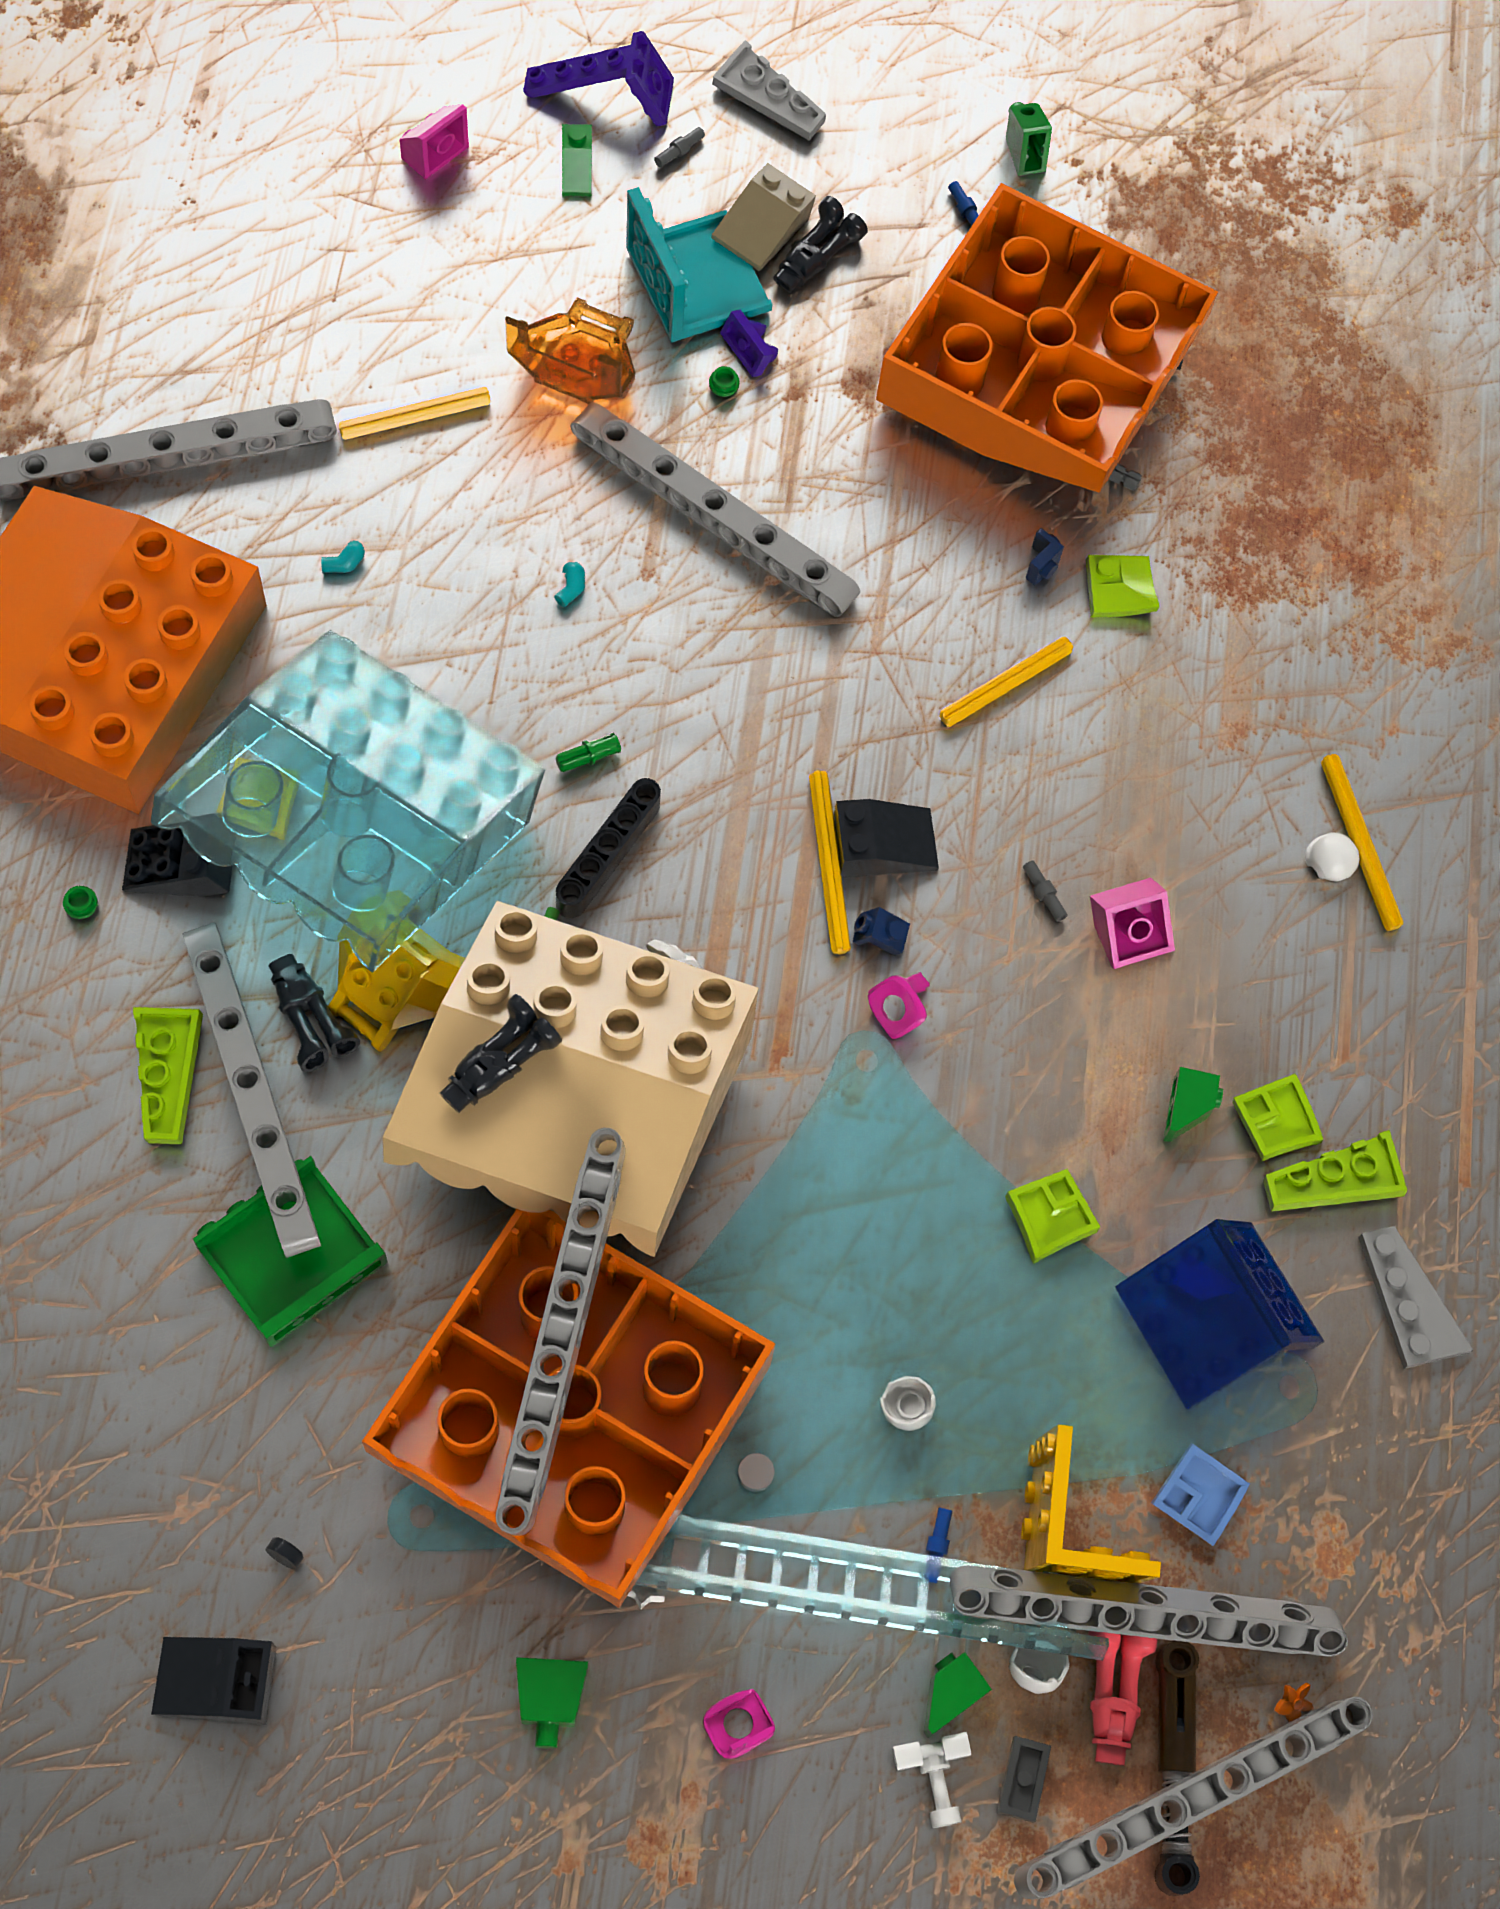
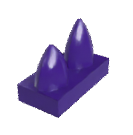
M741 309L731 311L720 334L752 377L761 376L767 365L776 359L778 348L765 343L761 338L767 328L766 325L754 320H748Z

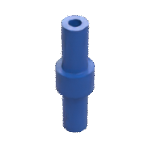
M954 181L949 184L948 189L957 202L956 208L963 218H967L972 226L979 216L977 206L971 197H967L959 182Z
M938 1508L933 1536L928 1537L926 1551L929 1554L923 1581L938 1583L943 1555H947L950 1544L947 1536L952 1510Z

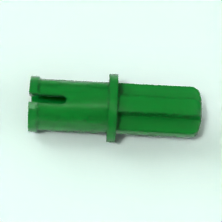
M613 732L590 742L584 740L581 746L559 753L555 759L559 770L566 772L587 763L592 766L597 760L620 753L621 745L617 735Z

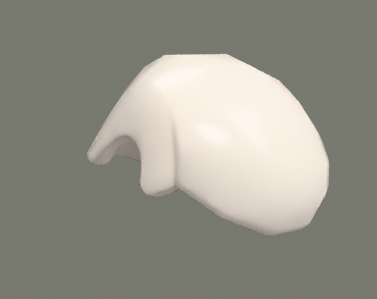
M1329 832L1317 837L1306 849V864L1313 867L1320 879L1338 882L1351 877L1359 866L1360 857L1356 845L1349 837L1341 833Z
M904 1376L888 1383L882 1398H880V1405L886 1420L897 1429L913 1431L922 1428L930 1421L936 1408V1397L931 1386L921 1378Z
M1037 1634L1027 1635L1024 1641L1018 1647H1015L1009 1660L1012 1678L1020 1687L1035 1694L1054 1691L1062 1683L1070 1665L1068 1652L1058 1641L1046 1635Z

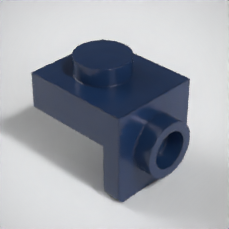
M1042 528L1036 532L1032 548L1039 554L1030 562L1026 574V579L1034 586L1043 577L1047 580L1055 573L1064 546L1056 536L1048 534Z
M881 907L861 913L855 921L853 943L861 945L870 942L894 956L902 954L910 923Z

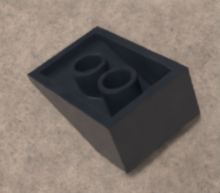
M874 799L836 801L834 823L842 877L938 871L939 866L930 808Z

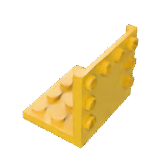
M1058 1424L1036 1439L1035 1445L1030 1444L1028 1466L1033 1467L1032 1481L1026 1482L1024 1502L1030 1503L1029 1518H1023L1021 1527V1540H1027L1024 1570L1130 1583H1142L1160 1578L1161 1562L1151 1561V1554L1128 1551V1554L1112 1556L1113 1549L1106 1547L1090 1546V1549H1084V1551L1062 1549L1073 1426Z

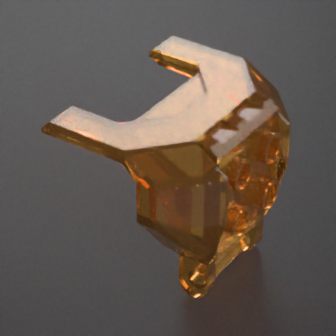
M579 297L574 300L568 313H557L529 325L525 320L520 319L519 321L509 316L505 317L506 350L538 384L590 404L592 402L625 399L635 381V370L626 342L632 331L634 319L626 316L620 318L588 305L586 300ZM585 316L594 321L616 329V331L613 332L599 325L581 319V317Z

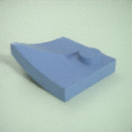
M1191 1443L1151 1503L1214 1546L1236 1511L1250 1483Z

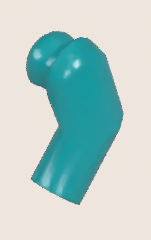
M356 540L350 541L338 557H321L322 573L352 572L365 555L362 543Z
M568 562L562 569V573H566V586L554 595V598L563 608L585 590V570L578 562Z

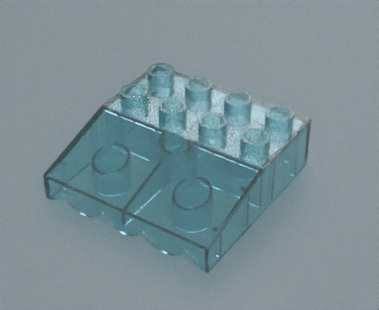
M329 630L247 695L155 793L151 823L162 829L181 828L190 846L202 858L214 865L222 867L236 865L245 883L261 898L275 904L291 902L301 921L313 933L332 942L347 940L358 960L373 973L530 822L545 769L521 754L514 745L501 741L467 719L460 710L447 706L413 684L403 673L393 671L358 648L349 638Z

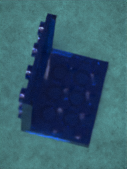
M1216 1219L1115 1286L1187 1410L1195 1408L1284 1350L1314 1349L1325 1342L1252 1222Z

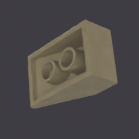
M767 163L747 184L712 233L711 238L760 271L809 220L816 195Z

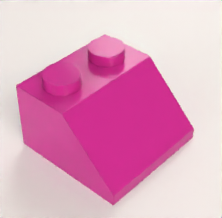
M463 104L443 106L435 113L429 114L415 128L407 130L399 139L401 159L425 180L469 147L467 107Z
M1152 878L1090 896L1094 926L1113 969L1175 951L1167 891Z

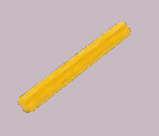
M480 387L341 421L339 422V431L341 437L346 440L489 405L490 394L487 387Z
M1067 637L1059 638L941 710L939 715L941 721L946 727L955 725L1071 654L1073 644Z

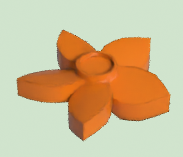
M1305 1683L1297 1690L1290 1685H1285L1283 1699L1278 1701L1274 1711L1285 1715L1287 1721L1291 1722L1301 1717V1711L1314 1710L1312 1703L1304 1699L1311 1685Z

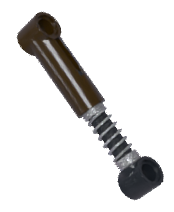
M1173 1641L1160 1649L1155 1660L1156 1669L1159 1673L1158 1772L1163 1773L1162 1780L1165 1781L1162 1784L1163 1787H1167L1196 1772V1669L1199 1665V1655L1192 1644L1182 1641ZM1171 1652H1177L1182 1655L1185 1661L1183 1670H1176L1172 1667L1169 1660ZM1164 1803L1162 1807L1166 1809V1814L1162 1817L1168 1822L1171 1813L1169 1807ZM1188 1826L1163 1839L1165 1841L1162 1843L1163 1852L1160 1854V1862L1155 1869L1154 1876L1158 1888L1169 1896L1188 1894L1199 1883V1868L1194 1861V1856H1191L1192 1844L1188 1843V1836L1192 1835L1188 1832ZM1172 1865H1178L1184 1871L1185 1880L1180 1887L1174 1885L1169 1878V1870Z

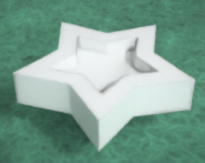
M641 1574L627 1595L636 1600L640 1610L649 1602H664L665 1595L658 1587L661 1575L647 1577Z

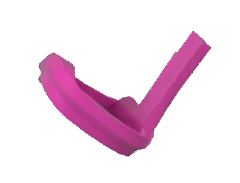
M921 972L908 978H903L899 975L890 976L868 992V1001L873 1014L892 1039L906 1035L921 1025L927 1018L926 1009L917 993L926 991L925 988L929 987L930 983ZM889 995L900 997L905 1004V1014L899 1021L889 1019L883 1009V1003Z
M753 1689L739 1691L723 1698L711 1706L703 1716V1727L717 1752L726 1759L742 1756L771 1738L775 1732V1725L757 1692ZM733 1709L747 1711L753 1721L750 1734L741 1739L729 1736L724 1728V1718Z

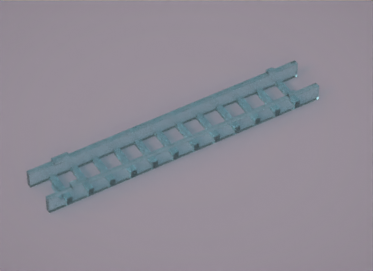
M680 1513L667 1533L661 1566L647 1564L635 1583L637 1586L1103 1661L1109 1647V1638L1078 1634L1076 1629H1069L1068 1626L1054 1624V1627L1047 1625L1036 1627L1034 1624L1022 1625L1003 1622L995 1618L985 1619L966 1616L956 1609L954 1603L953 1613L927 1609L929 1577L950 1582L951 1573L961 1566L971 1565L996 1569L1004 1567L692 1517L693 1514ZM675 1537L702 1542L697 1572L684 1570L685 1567L674 1565L670 1568ZM711 1543L738 1548L734 1578L707 1574ZM747 1549L774 1553L770 1584L743 1580ZM784 1555L810 1559L807 1590L780 1585ZM820 1561L846 1565L843 1596L817 1591ZM856 1567L883 1571L880 1601L853 1597ZM1043 1571L1044 1573L1060 1574V1573H1054V1572ZM893 1573L919 1577L916 1607L890 1603Z

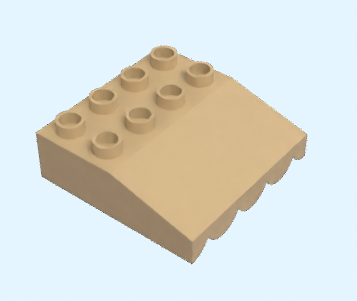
M496 901L437 1011L383 1135V1161L392 1165H409L417 1162L427 1173L445 1184L462 1189L486 1186L496 1198L513 1208L532 1213H540L552 1209L567 1223L579 1171L584 1162L589 1139L596 1130L611 1128L620 1135L624 1142L626 1153L607 1237L621 1233L637 1249L655 1257L751 1040L759 988L525 909ZM514 994L520 995L532 1007L538 1019L540 1017L544 1018L555 1028L561 1036L562 1042L554 1049L538 1052L521 1064V1072L515 1074L514 1078L503 1083L491 1094L478 1099V1103L475 1106L470 1103L460 1113L456 1112L439 1093L450 1083L448 1078L451 1075L454 1076L456 1067L475 1046L489 1040L504 1026L509 1019L508 1000ZM530 1030L522 1034L503 1051L507 1054L510 1053L526 1038ZM613 1140L603 1141L599 1145L598 1153L606 1156L612 1154L617 1147V1143ZM595 1211L586 1212L580 1219V1225L584 1228L593 1227L599 1220V1214Z

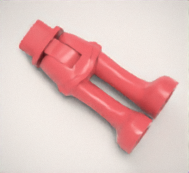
M1088 1631V1642L1096 1654V1687L1094 1700L1090 1702L1095 1736L1092 1738V1744L1097 1745L1095 1762L1125 1766L1126 1749H1131V1744L1126 1742L1131 1741L1136 1721L1141 1716V1708L1138 1706L1140 1666L1144 1657L1156 1651L1158 1639ZM1121 1642L1119 1697H1114L1112 1694L1115 1657Z

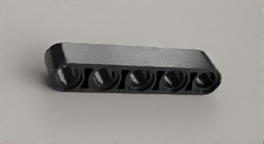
M642 778L632 785L556 887V909L560 911L561 916L576 918L585 911L657 815L660 809L661 789L655 780ZM643 795H648L653 799L651 801L644 802L641 801L639 797ZM623 820H631L635 824H633L632 826H623L620 824V822ZM610 844L615 846L616 849L604 851L601 847ZM587 869L595 870L597 874L592 877H587L583 875L582 872ZM573 894L578 899L574 902H567L563 897Z

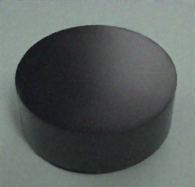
M273 1537L265 1549L273 1559L293 1570H296L304 1559L302 1552L298 1548L279 1537Z

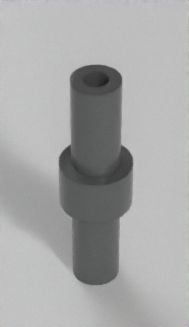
M698 126L684 137L679 136L674 139L666 150L654 157L656 165L661 168L675 157L681 158L688 153L692 145L705 137L704 130Z
M1029 861L1023 866V869L1035 886L1033 891L1040 902H1045L1056 922L1065 919L1068 914L1055 895L1057 890L1050 880L1045 879L1035 861Z

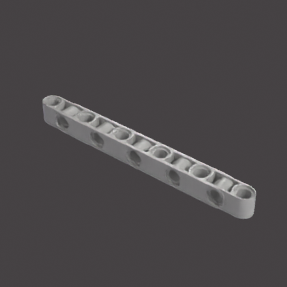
M324 399L283 404L0 458V500L27 497L33 486L61 492L327 441L337 434L331 404Z
M590 403L571 423V430L580 441L829 614L836 617L841 616L860 594L859 586L849 576L600 404ZM710 507H716L718 509L712 510L710 509ZM763 541V542H767V543H769V544L764 545V544H760L759 542ZM810 576H816V577H818L819 579H818V580H813V579H811V578H809V577H810Z
M214 922L184 932L182 935L284 1254L286 1258L320 1247L321 1242L218 927ZM218 967L217 970L208 972L210 969ZM231 1024H237V1025H236L234 1028H232V1029H229V1030H226V1029H225L227 1026H229V1025H231ZM249 1082H256L250 1088H243ZM268 1141H276L272 1147L262 1148ZM287 1202H296V1204L288 1210L281 1209L282 1206Z
M611 1128L596 1130L588 1142L584 1162L579 1171L503 1474L501 1494L496 1510V1522L502 1531L514 1536L528 1533L535 1523L539 1503L547 1483L617 1199L626 1148L620 1135ZM613 1140L617 1143V1147L612 1154L606 1156L598 1153L599 1145L603 1141ZM589 1211L597 1212L599 1220L596 1225L591 1228H584L580 1225L582 1215ZM571 1283L580 1285L581 1292L576 1300H563L562 1292L567 1285ZM552 1357L561 1358L562 1368L560 1372L554 1376L546 1375L544 1372L545 1362ZM540 1431L544 1438L542 1446L536 1451H528L525 1445L527 1436L531 1432ZM514 1507H521L525 1514L524 1521L519 1527L511 1528L506 1521L508 1511Z
M966 1565L956 1568L950 1575V1588L954 1605L960 1613L970 1616L1287 1654L1301 1653L1330 1657L1341 1654L1348 1645L1347 1635L1337 1613L1328 1607L1304 1605L1292 1601L1010 1568L996 1569Z
M1355 1696L1334 1701L1289 1722L1047 1849L1044 1854L1024 1863L1017 1869L1014 1876L1016 1890L1025 1899H1043L1090 1879L1343 1744L1345 1740L1366 1730L1373 1719L1371 1706L1363 1698ZM1346 1708H1349L1352 1712V1724L1346 1718ZM1286 1739H1289L1293 1745L1292 1756L1286 1751ZM1225 1770L1230 1773L1233 1780L1231 1789L1226 1786L1223 1779ZM1163 1803L1170 1809L1171 1814L1168 1822L1161 1815ZM1099 1836L1103 1837L1107 1843V1852L1104 1856L1097 1850L1096 1844ZM1034 1870L1041 1874L1043 1880L1039 1891L1031 1883V1875Z

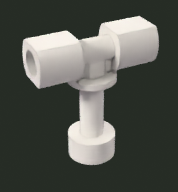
M967 1732L940 1737V1742L920 1746L918 1741L892 1747L896 1771L920 1767L921 1774L929 1773L936 1811L929 1812L932 1828L961 1823L959 1806L951 1807L943 1770L950 1768V1760L971 1756Z

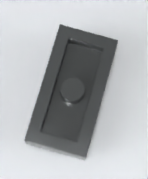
M1018 1736L1013 1737L997 1813L1031 1823L1036 1822L1051 1745Z

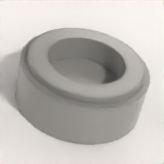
M749 1454L743 1458L739 1465L738 1479L741 1485L749 1491H763L773 1481L774 1465L763 1454Z

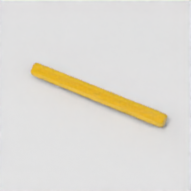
M1337 754L1327 755L1321 761V765L1348 835L1359 851V863L1384 928L1387 931L1399 929L1403 925L1402 916L1340 757Z
M816 770L809 775L830 945L832 953L841 955L850 951L851 945L829 777L826 771Z

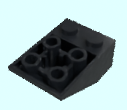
M215 815L131 829L122 890L134 893L198 897L228 893L230 891L237 831Z
M163 1637L151 1714L266 1725L277 1647L272 1641L240 1638Z

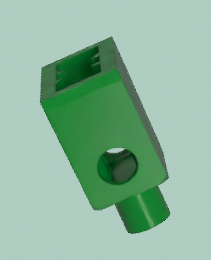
M1015 102L1008 109L1006 142L1017 175L1023 176L1046 172L1052 126L1038 103L1024 104L1022 102Z
M516 1657L521 1723L536 1725L535 1747L557 1748L559 1726H575L588 1673V1661Z

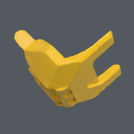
M400 891L371 897L350 915L340 932L338 990L328 1005L333 1016L342 1017L371 1040V1046L379 1052L388 1046L400 1027L435 1018L447 991L465 960V957L450 952L405 917L404 913L415 909L416 904ZM352 1001L374 1020L382 1023L380 1029L376 1028L348 1005L349 1002Z

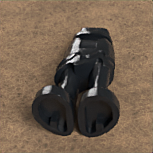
M514 994L508 1000L509 1019L504 1026L489 1040L475 1046L456 1067L454 1076L451 1075L448 1078L450 1083L439 1093L456 1112L460 1113L470 1103L475 1106L478 1103V1099L491 1094L503 1083L514 1078L515 1074L521 1072V1064L538 1052L554 1049L562 1042V1038L555 1028L544 1018L540 1017L538 1019L535 1011L520 995ZM530 1030L526 1038L510 1053L507 1054L503 1051L522 1034Z

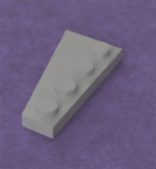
M747 40L740 44L713 76L712 85L807 140L814 136L826 120V113L801 90L796 91L789 84L790 80L784 74H778L770 67V62L763 55L758 56L752 50V45Z
M1395 1226L1362 1233L1358 1238L1403 1368L1407 1369L1468 1354L1473 1351Z

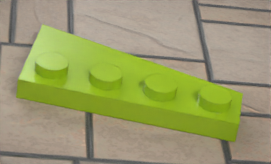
M133 1007V1015L137 1027L135 1039L140 1063L138 1075L142 1086V1096L140 1098L144 1139L148 1143L182 1144L203 1013L200 1009Z
M1390 1130L1379 1133L1375 1138L1366 1141L1362 1139L1351 1143L1350 1147L1336 1152L1332 1150L1321 1154L1320 1158L1312 1161H1302L1266 1174L1263 1180L1271 1212L1403 1197L1407 1192V1186Z

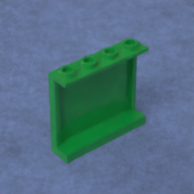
M309 1156L304 1161L303 1159H298L294 1162L321 1242L320 1247L286 1258L262 1185L256 1190L257 1194L247 1201L240 1200L233 1204L227 1210V1215L216 1223L215 1221H210L203 1225L197 1231V1236L193 1238L199 1252L270 1347L388 1263L384 1250L377 1242L374 1243L316 1167L312 1156ZM287 1202L282 1206L281 1209L288 1210L292 1208L296 1204V1202Z

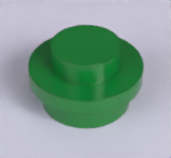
M718 367L709 377V387L718 396H731L739 388V377L730 367Z
M85 886L70 888L63 898V907L66 913L75 919H84L91 916L98 906L95 892Z

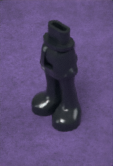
M825 196L820 201L818 206L819 221L802 239L795 240L791 244V250L788 252L785 260L780 263L779 271L773 276L774 281L788 292H792L797 286L802 287L805 281L826 268L827 262L840 249L849 243L860 241L868 233L867 225L859 215L849 213L844 218V209L841 203L832 196ZM840 225L832 238L819 249L817 247L818 243Z
M287 954L268 965L273 974L271 981L276 987L280 1001L278 1008L283 1014L288 1016L300 1039L301 1047L297 1055V1062L303 1072L319 1069L329 1058L328 1050L314 1030L305 1013L306 1011L311 1010L333 1056L344 1057L358 1048L360 1039L353 1030L341 1026L335 1019L325 1002L322 987L318 986L305 971L304 964L297 963L293 954Z

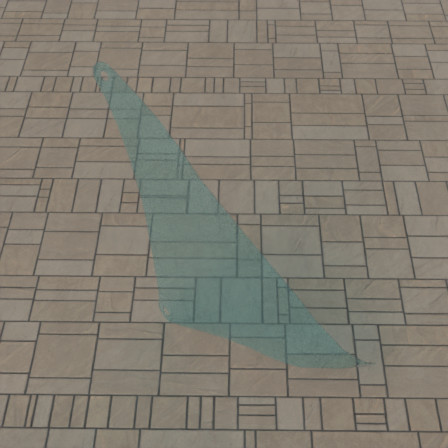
M862 1030L849 1034L841 1043L833 1067L819 1095L789 1142L691 1270L677 1284L679 1287L759 1333L776 1345L770 1368L669 1532L842 1508L1025 1488L1026 1482L1032 1481L1033 1467L1028 1466L1030 1444L1035 1445L1036 1439L1058 1424L1073 1426L1068 1483L1143 1474L1177 1464L1191 1443L1207 1454H1211L1295 1425L1311 1413L1316 1404L1318 1394L1316 1377L1311 1366L1302 1357L1293 1353L1259 1347L1224 1335L1149 1293L1080 1241L1072 1243L1033 1264L1018 1223L1005 1199L1007 1192L1016 1187L981 1156L938 1112L914 1082L887 1038L876 1032ZM862 1050H871L877 1056V1067L871 1072H864L856 1065V1056ZM1285 1375L1293 1376L1298 1382L1299 1392L1293 1399L1286 1398L1280 1392L1279 1383ZM904 1376L921 1378L931 1386L936 1397V1408L930 1421L922 1428L913 1431L901 1430L893 1426L886 1420L880 1405V1398H882L888 1383ZM753 1453L767 1456L772 1461L775 1469L772 1483L767 1489L760 1492L747 1490L738 1479V1468L741 1461L747 1455ZM417 1483L402 1489L394 1497L388 1510L387 1524L391 1536L399 1545L410 1550L459 1551L519 1547ZM420 1504L428 1505L434 1512V1519L426 1528H416L410 1522L411 1510Z

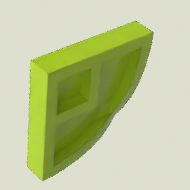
M1088 555L1085 562L1091 618L1139 615L1156 612L1160 606L1153 584L1149 556Z
M1296 1073L1233 1098L1232 1103L1262 1161L1323 1142V1136L1317 1119Z
M1068 1169L1012 1189L1005 1196L1021 1230L1033 1264L1072 1243L1097 1233L1100 1229L1099 1223Z

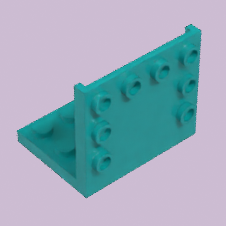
M636 187L627 190L626 249L671 343L724 326L731 311L741 309L747 318L772 311L773 303L771 299H768L753 267L711 238L712 233L727 214V210L663 229L662 224L656 222L653 217V208L649 198H644L640 188Z

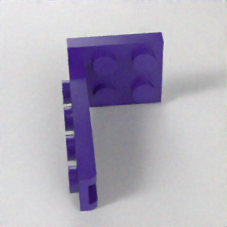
M643 30L633 33L631 45L527 68L523 92L527 97L535 98L625 78L631 93L637 97L643 106L645 114L651 118L657 127L667 125L674 77Z

